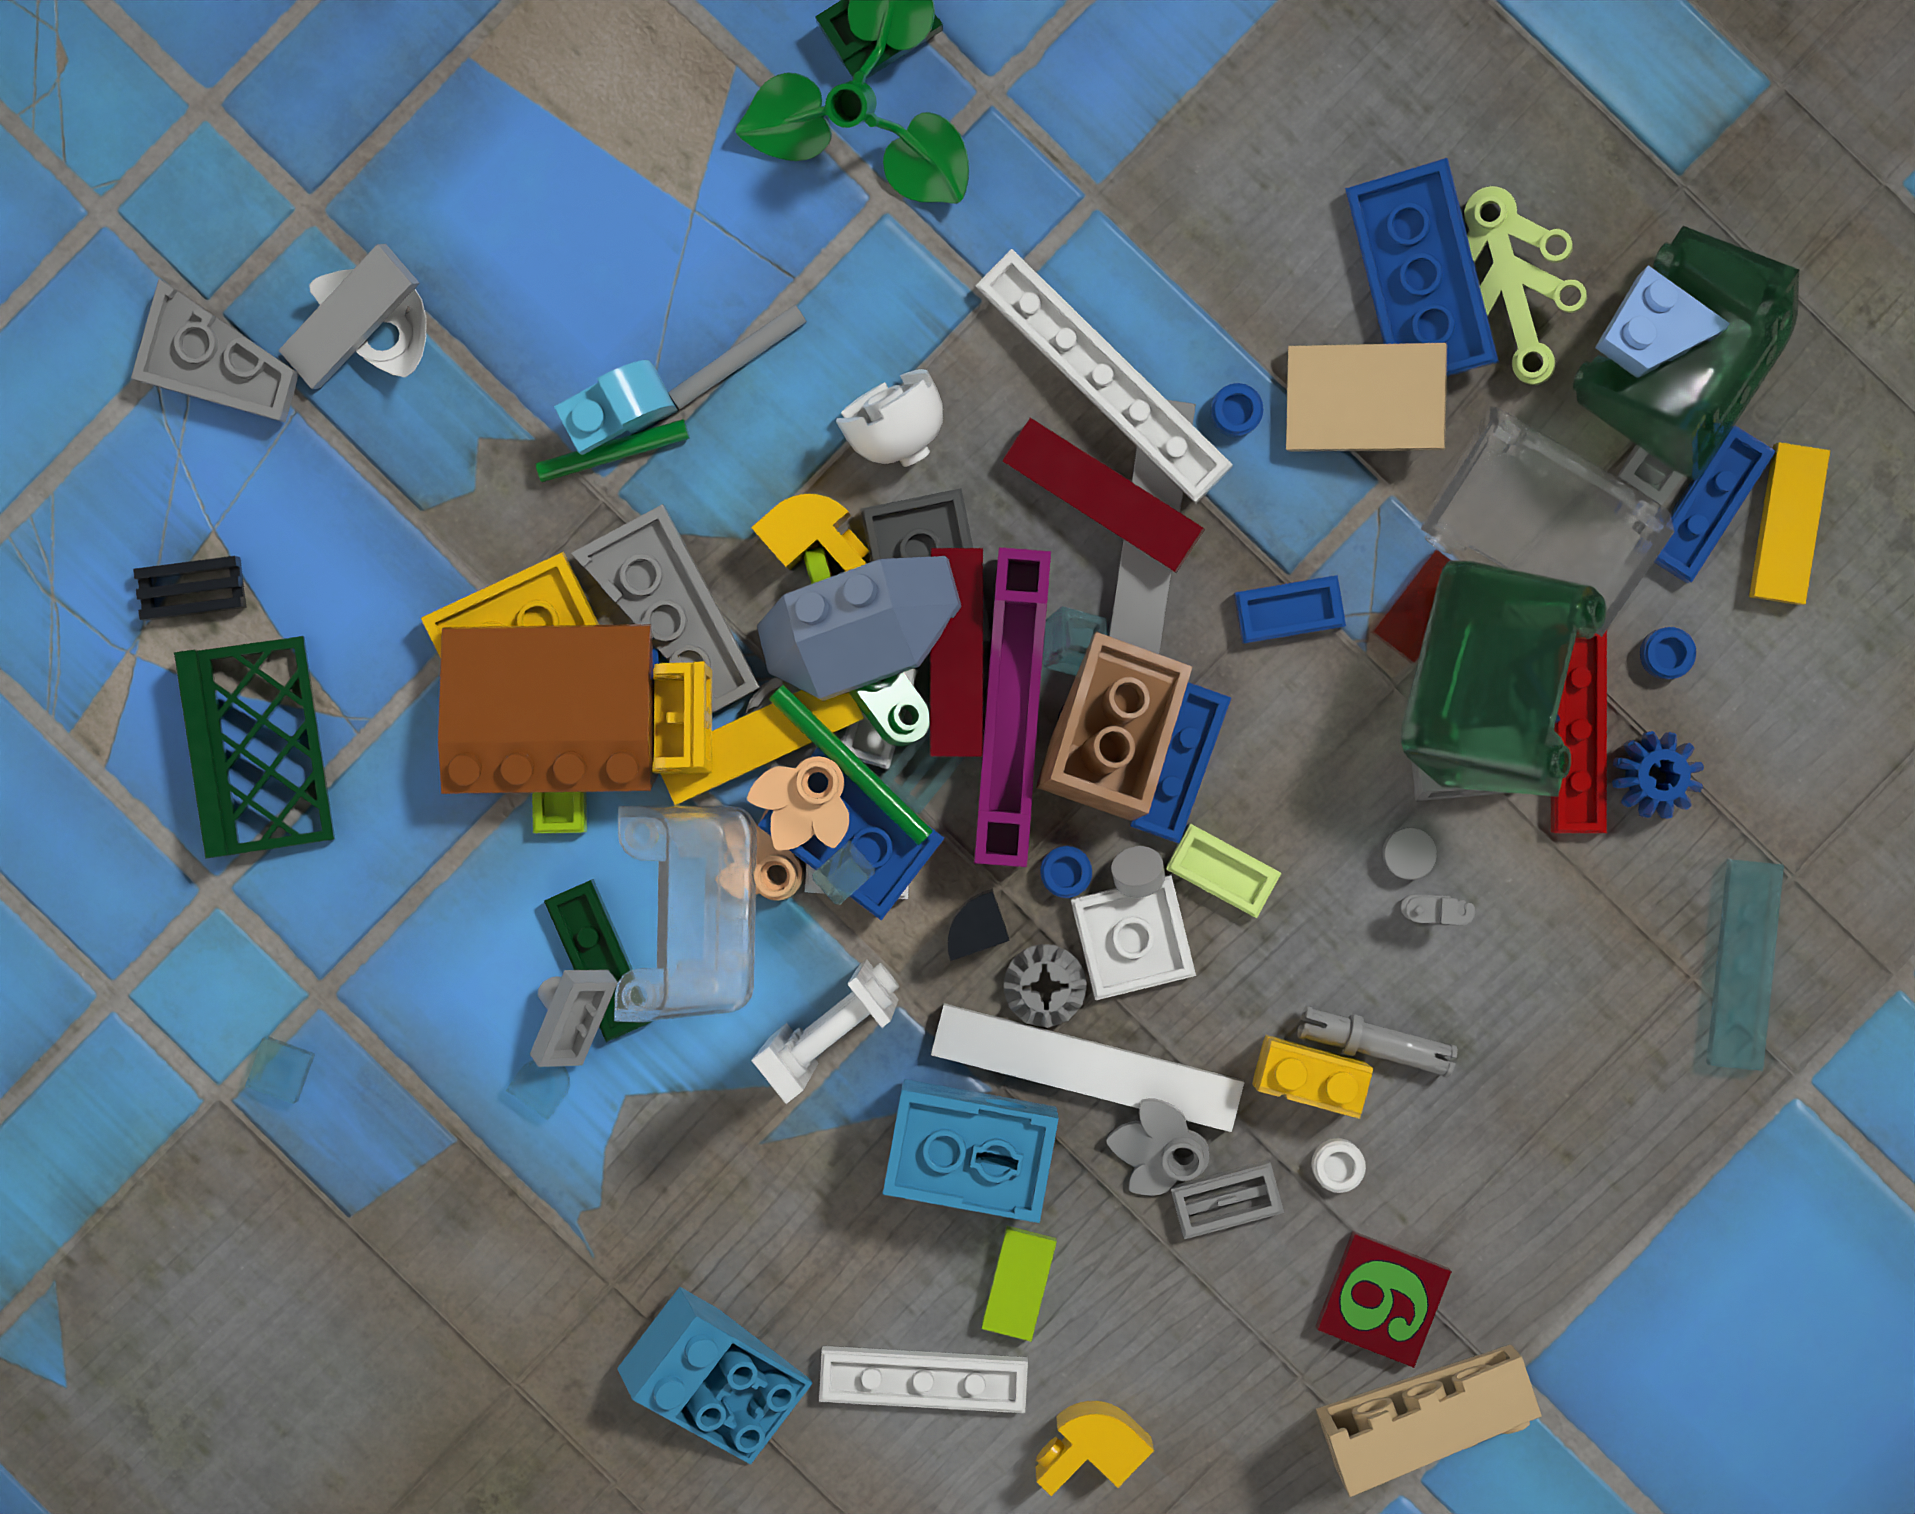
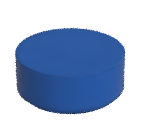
M1234 383L1227 385L1216 394L1211 403V420L1214 426L1227 436H1245L1251 433L1260 423L1264 410L1263 402L1258 392L1246 384Z
M1665 627L1652 631L1645 637L1640 647V660L1644 669L1650 675L1659 679H1674L1685 675L1692 668L1696 659V646L1693 639L1688 633L1675 627Z
M1059 846L1049 851L1044 857L1040 868L1041 879L1044 886L1052 894L1063 898L1075 897L1089 886L1092 878V866L1088 857L1080 849L1073 846Z

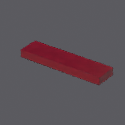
M1031 417L1002 460L1006 465L1175 573L1178 572L1205 531L1196 522Z
M931 548V557L946 556L949 559L961 608L954 618H950L942 635L931 649L930 756L982 757L983 548Z

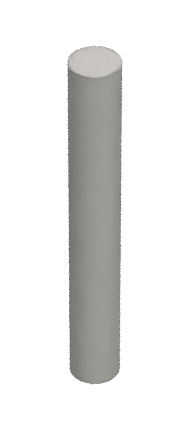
M792 306L668 392L679 409L683 408L807 321L797 306Z

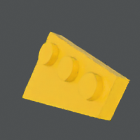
M564 551L421 617L440 658L443 627L599 625Z

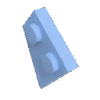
M1648 265L1635 279L1595 348L1639 378L1655 370L1662 363L1672 361L1686 354L1693 347L1707 340L1710 342L1716 339L1728 328L1730 323Z

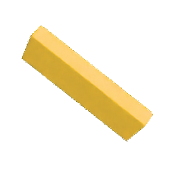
M1778 442L1773 444V449L1776 452L1770 462L1749 597L1804 605L1807 599L1830 450Z

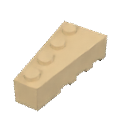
M1511 1344L1316 1408L1335 1468L1349 1497L1463 1449L1475 1446L1501 1433L1511 1434L1524 1430L1530 1425V1421L1542 1416L1523 1358Z

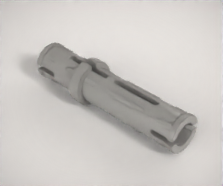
M1307 1005L1301 1014L1300 1021L1316 1024L1320 1027L1304 1023L1303 1026L1299 1025L1297 1035L1300 1039H1309L1340 1047L1342 1054L1354 1056L1356 1052L1437 1073L1447 1078L1451 1076L1456 1063L1435 1058V1056L1450 1060V1057L1457 1058L1458 1049L1456 1045H1448L1364 1022L1362 1016L1351 1014L1349 1018L1313 1009Z

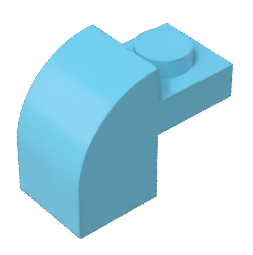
M649 360L633 362L598 377V383L554 406L577 451L581 455L627 430L631 434L641 432L678 412L656 368Z

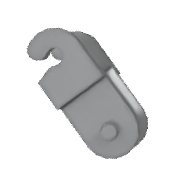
M1409 895L1401 903L1402 914L1407 919L1417 923L1466 925L1475 917V907L1472 903L1451 898L1449 895Z

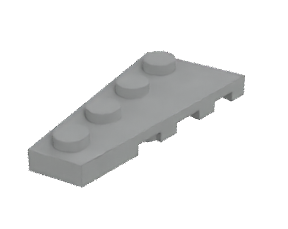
M663 504L571 553L635 624H651L652 643L668 659L669 663L705 661L712 669L713 712L729 706L760 688L754 673Z

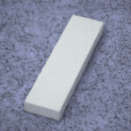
M823 1346L819 1402L1025 1413L1028 1357Z

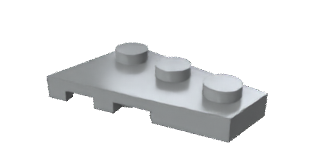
M159 279L131 378L142 383L285 423L299 374L175 288Z

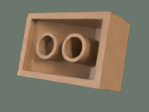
M1098 632L1093 633L1051 737L1036 788L1129 821L1149 814L1192 666Z

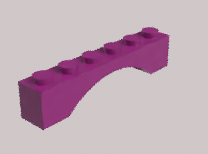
M999 547L974 860V863L1027 867L1051 551Z

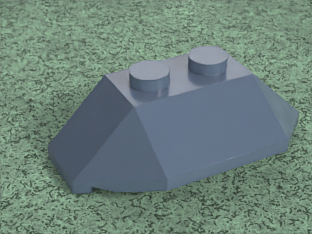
M946 556L878 559L784 594L757 624V629L768 673L825 701L919 667L942 635L950 618H954L961 608V603L950 562Z

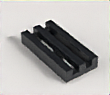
M238 556L133 569L134 579L138 580L139 589H136L137 600H141L142 609L138 610L140 620L148 621L247 608L241 559ZM226 569L230 571V577L152 587L151 579ZM232 588L233 594L232 598L155 607L154 598Z

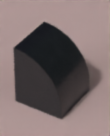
M993 888L971 897L955 914L948 934L950 961L1010 941Z

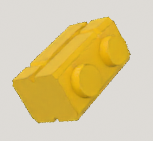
M1265 1034L1252 1085L1257 1091L1277 1097L1284 1095L1288 1100L1360 1119L1373 1067L1362 1060Z

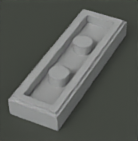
M377 244L279 349V352L311 389L321 388L420 283L387 244Z

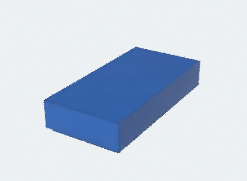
M1338 575L1234 593L1242 644L1346 626Z

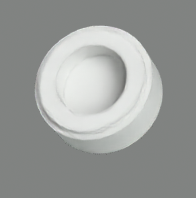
M1341 1138L1329 1139L1320 1144L1315 1150L1311 1162L1313 1174L1318 1182L1327 1190L1337 1193L1347 1192L1358 1186L1364 1177L1366 1169L1365 1160L1360 1150L1350 1141Z

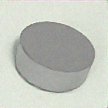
M1406 827L1394 831L1387 837L1382 849V858L1386 868L1392 874L1403 879L1414 880L1425 876L1432 870L1436 862L1437 850L1434 841L1426 832Z
M1144 846L1130 847L1120 852L1112 862L1111 869L1115 887L1126 896L1134 898L1149 896L1159 890L1164 883L1165 870L1162 857L1152 848Z

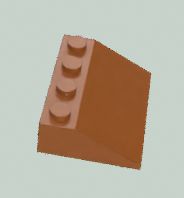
M651 624L443 627L441 636L438 725L441 794L651 791L658 777V774L652 772L654 762V679Z

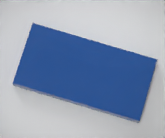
M1448 158L1345 188L1383 343H1446L1447 377L1499 363Z

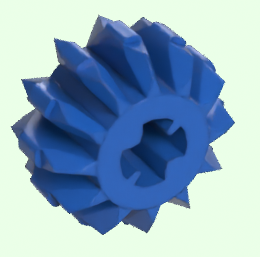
M1654 731L1642 734V746L1634 740H1628L1624 743L1625 751L1631 759H1614L1613 766L1625 770V777L1615 778L1612 780V785L1614 788H1629V791L1621 800L1625 807H1631L1639 803V816L1650 818L1655 810H1657L1661 818L1668 819L1673 817L1674 805L1683 810H1687L1692 806L1685 791L1701 792L1703 785L1698 781L1691 780V773L1702 771L1704 765L1702 762L1686 761L1695 749L1691 743H1684L1677 747V735L1675 733L1665 732L1659 741ZM1651 767H1659V771L1666 774L1664 783H1656V779L1649 776Z

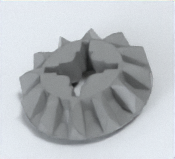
M1049 944L1035 945L1020 952L1011 961L1004 978V993L1010 1009L1025 1023L1046 1028L1069 1021L1082 1006L1087 986L1083 968L1078 960L1067 950ZM1042 964H1047V972H1050L1052 981H1060V984L1068 983V987H1060V990L1051 992L1048 1008H1044V1002L1041 1000L1039 992L1022 989L1024 985H1030V983L1039 981Z

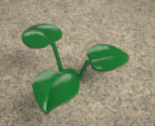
M850 0L848 21L853 34L862 40H877L874 50L860 70L854 74L853 80L835 86L828 93L825 105L822 106L821 91L811 79L798 73L787 72L778 74L766 81L756 92L747 112L736 127V134L747 144L769 156L789 161H803L819 155L830 144L832 131L829 122L825 118L826 115L834 124L843 128L854 127L865 122L869 127H878L893 132L900 137L887 146L883 157L885 176L895 191L910 200L918 202H945L952 204L961 202L965 196L969 181V159L965 143L956 127L948 119L931 112H923L916 115L910 122L907 130L900 124L877 117L874 114L877 105L875 93L865 83L866 77L884 53L886 43L897 50H908L920 44L928 36L934 23V1Z

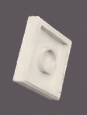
M1171 875L1165 876L1164 883L1159 890L1146 897H1129L1119 892L1117 888L1070 899L1095 1000L1196 976Z

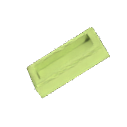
M1190 823L1182 835L1180 844L1178 843L1165 867L1168 871L1255 918H1258L1281 875V872Z

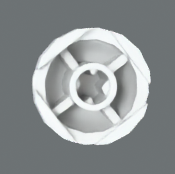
M924 369L900 375L904 383L902 386L895 385L888 388L885 382L857 398L841 412L844 418H837L836 422L846 440L858 454L869 461L881 464L894 463L900 460L902 466L907 467L919 462L930 453L927 445L935 439L943 423V405L935 383L929 372Z

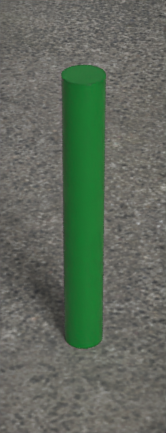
M681 419L605 442L583 455L578 451L537 462L535 463L540 481L543 483L690 439L685 420Z

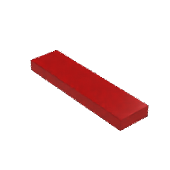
M1552 626L1551 639L1561 634L1572 633L1575 640L1551 653V703L1560 717L1559 722L1551 725V833H1607V626Z

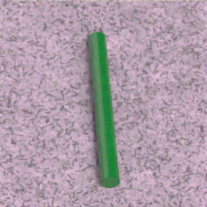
M784 685L769 698L830 760L835 762L841 771L918 846L933 832L913 810Z

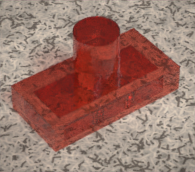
M1433 550L1370 633L1411 664L1415 663L1478 580L1439 550Z

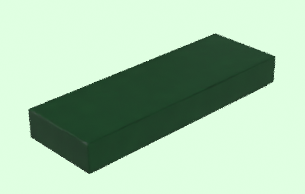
M594 879L544 900L573 969L609 970L618 982L599 1025L605 1041L608 1042L655 1020L654 1015Z

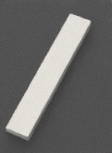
M1013 249L976 285L977 290L1195 504L1233 467V464Z
M945 1003L942 1008L931 1052L932 1056L1139 1109L1143 1099L1155 1098L1163 1100L1177 1107L1184 1114L1186 1121L1232 1132L1244 1086V1081L1241 1079Z

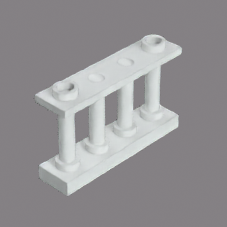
M866 959L858 966L848 982V986L853 992L805 1030L799 1027L793 1031L786 1023L768 1038L751 1060L786 1104L805 1089L818 1065L815 1058L868 1015L871 1014L882 1028L891 1021L899 1000L893 992L899 988V985L881 963L873 968Z

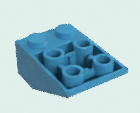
M682 1287L676 1290L617 1368L633 1401L749 1464H752L813 1384L810 1378L721 1310Z

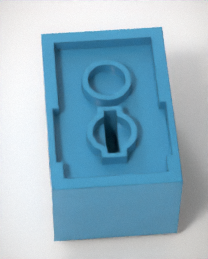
M904 1079L883 1195L1040 1223L1059 1120L1057 1107Z

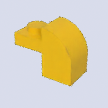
M800 494L787 498L777 504L751 527L789 570L804 558L806 551L815 549L820 543L845 572L867 564L862 558L869 550L850 529H847L842 535L837 531V528L851 517L849 511L837 501L823 495Z
M1102 1401L1076 1403L1067 1407L1056 1416L1058 1431L1065 1437L1062 1440L1054 1437L1037 1455L1036 1461L1039 1464L1035 1467L1036 1482L1052 1496L1088 1459L1119 1488L1154 1452L1151 1436L1125 1411L1113 1404Z

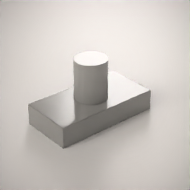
M564 970L562 977H551L540 985L538 997L548 1011L530 1052V1056L538 1067L583 1065L618 983L609 970Z

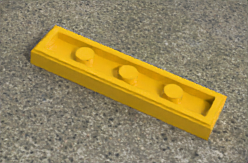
M803 690L793 693L832 733L865 719L861 709L849 692L825 701ZM772 703L712 731V773L661 774L674 805H678L813 742Z

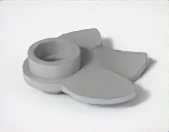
M1155 1098L1141 1100L1139 1112L1141 1121L1135 1120L1122 1124L1107 1137V1145L1119 1158L1135 1167L1129 1180V1191L1136 1194L1155 1196L1166 1193L1178 1180L1188 1181L1202 1174L1209 1163V1147L1205 1139L1198 1133L1188 1130L1184 1114L1177 1107L1163 1100ZM1177 1148H1188L1193 1153L1187 1158H1181L1174 1151Z

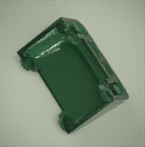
M1682 226L1671 243L1665 242L1661 246L1655 257L1653 269L1729 322L1728 328L1716 339L1710 342L1707 340L1693 347L1686 354L1672 361L1662 363L1655 370L1639 378L1632 375L1612 359L1598 355L1592 362L1585 361L1580 366L1573 381V390L1576 391L1579 405L1674 472L1697 480L1707 469L1791 338L1798 315L1800 269Z
M1452 560L1447 562L1439 578L1402 722L1401 744L1405 755L1441 787L1558 796L1562 778H1565L1570 770L1571 754L1569 748L1564 746L1561 737L1554 731L1556 717L1575 638L1590 639L1595 635L1597 629L1602 628L1606 619L1604 597L1596 588L1586 584L1476 561Z

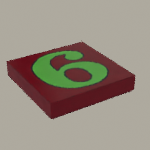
M1352 1230L1315 1327L1318 1331L1415 1368L1452 1271L1448 1267Z

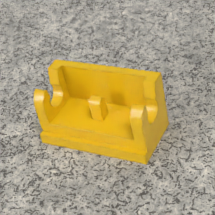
M705 661L654 664V762L652 772L655 774L712 773V669Z

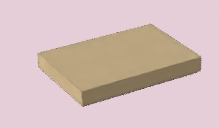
M1447 344L1288 346L1286 450L1288 452L1445 450Z

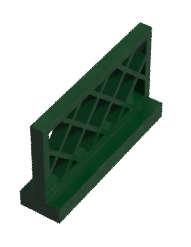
M299 636L213 649L174 652L205 859L334 840L335 834L305 637ZM294 649L297 670L285 686L261 670V667L273 652ZM263 653L255 664H252L243 657ZM234 657L247 666L250 671L231 694L215 682L212 660ZM256 674L280 690V693L263 715L238 699ZM298 680L302 699L290 691ZM217 691L228 698L220 710ZM286 696L290 697L304 709L305 721L293 737L268 720ZM234 703L258 720L240 745L225 735L222 730L221 720ZM264 725L288 741L271 766L246 750ZM306 730L310 750L298 742ZM224 742L236 749L228 760ZM294 746L310 757L312 761L313 772L300 788L276 771ZM241 754L266 771L248 796L230 782L229 770ZM271 776L296 793L278 817L254 801V798ZM314 781L317 800L306 793ZM232 793L243 800L236 811ZM301 797L319 809L322 831L301 834L284 822ZM249 805L274 822L261 840L240 843L237 821ZM279 827L291 834V836L271 838Z

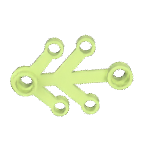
M1495 186L1485 187L1476 191L1469 198L1465 206L1464 216L1470 229L1467 236L1474 263L1487 242L1493 258V264L1480 286L1487 316L1502 292L1518 346V350L1512 359L1513 371L1518 379L1526 384H1542L1552 376L1555 370V357L1549 347L1538 341L1523 285L1554 300L1558 308L1566 313H1574L1582 309L1587 301V293L1585 287L1579 281H1563L1514 256L1509 235L1540 248L1543 257L1552 263L1565 261L1572 253L1573 243L1569 234L1564 230L1553 229L1549 231L1518 215L1517 204L1513 196L1505 189ZM1489 203L1497 204L1501 209L1500 216L1492 222L1484 221L1481 218L1482 208ZM1553 237H1561L1567 243L1565 251L1560 255H1551L1546 250L1547 242ZM1567 287H1575L1581 293L1579 302L1573 306H1566L1560 300L1562 291ZM1530 353H1538L1543 357V366L1537 372H1528L1523 367L1524 358Z

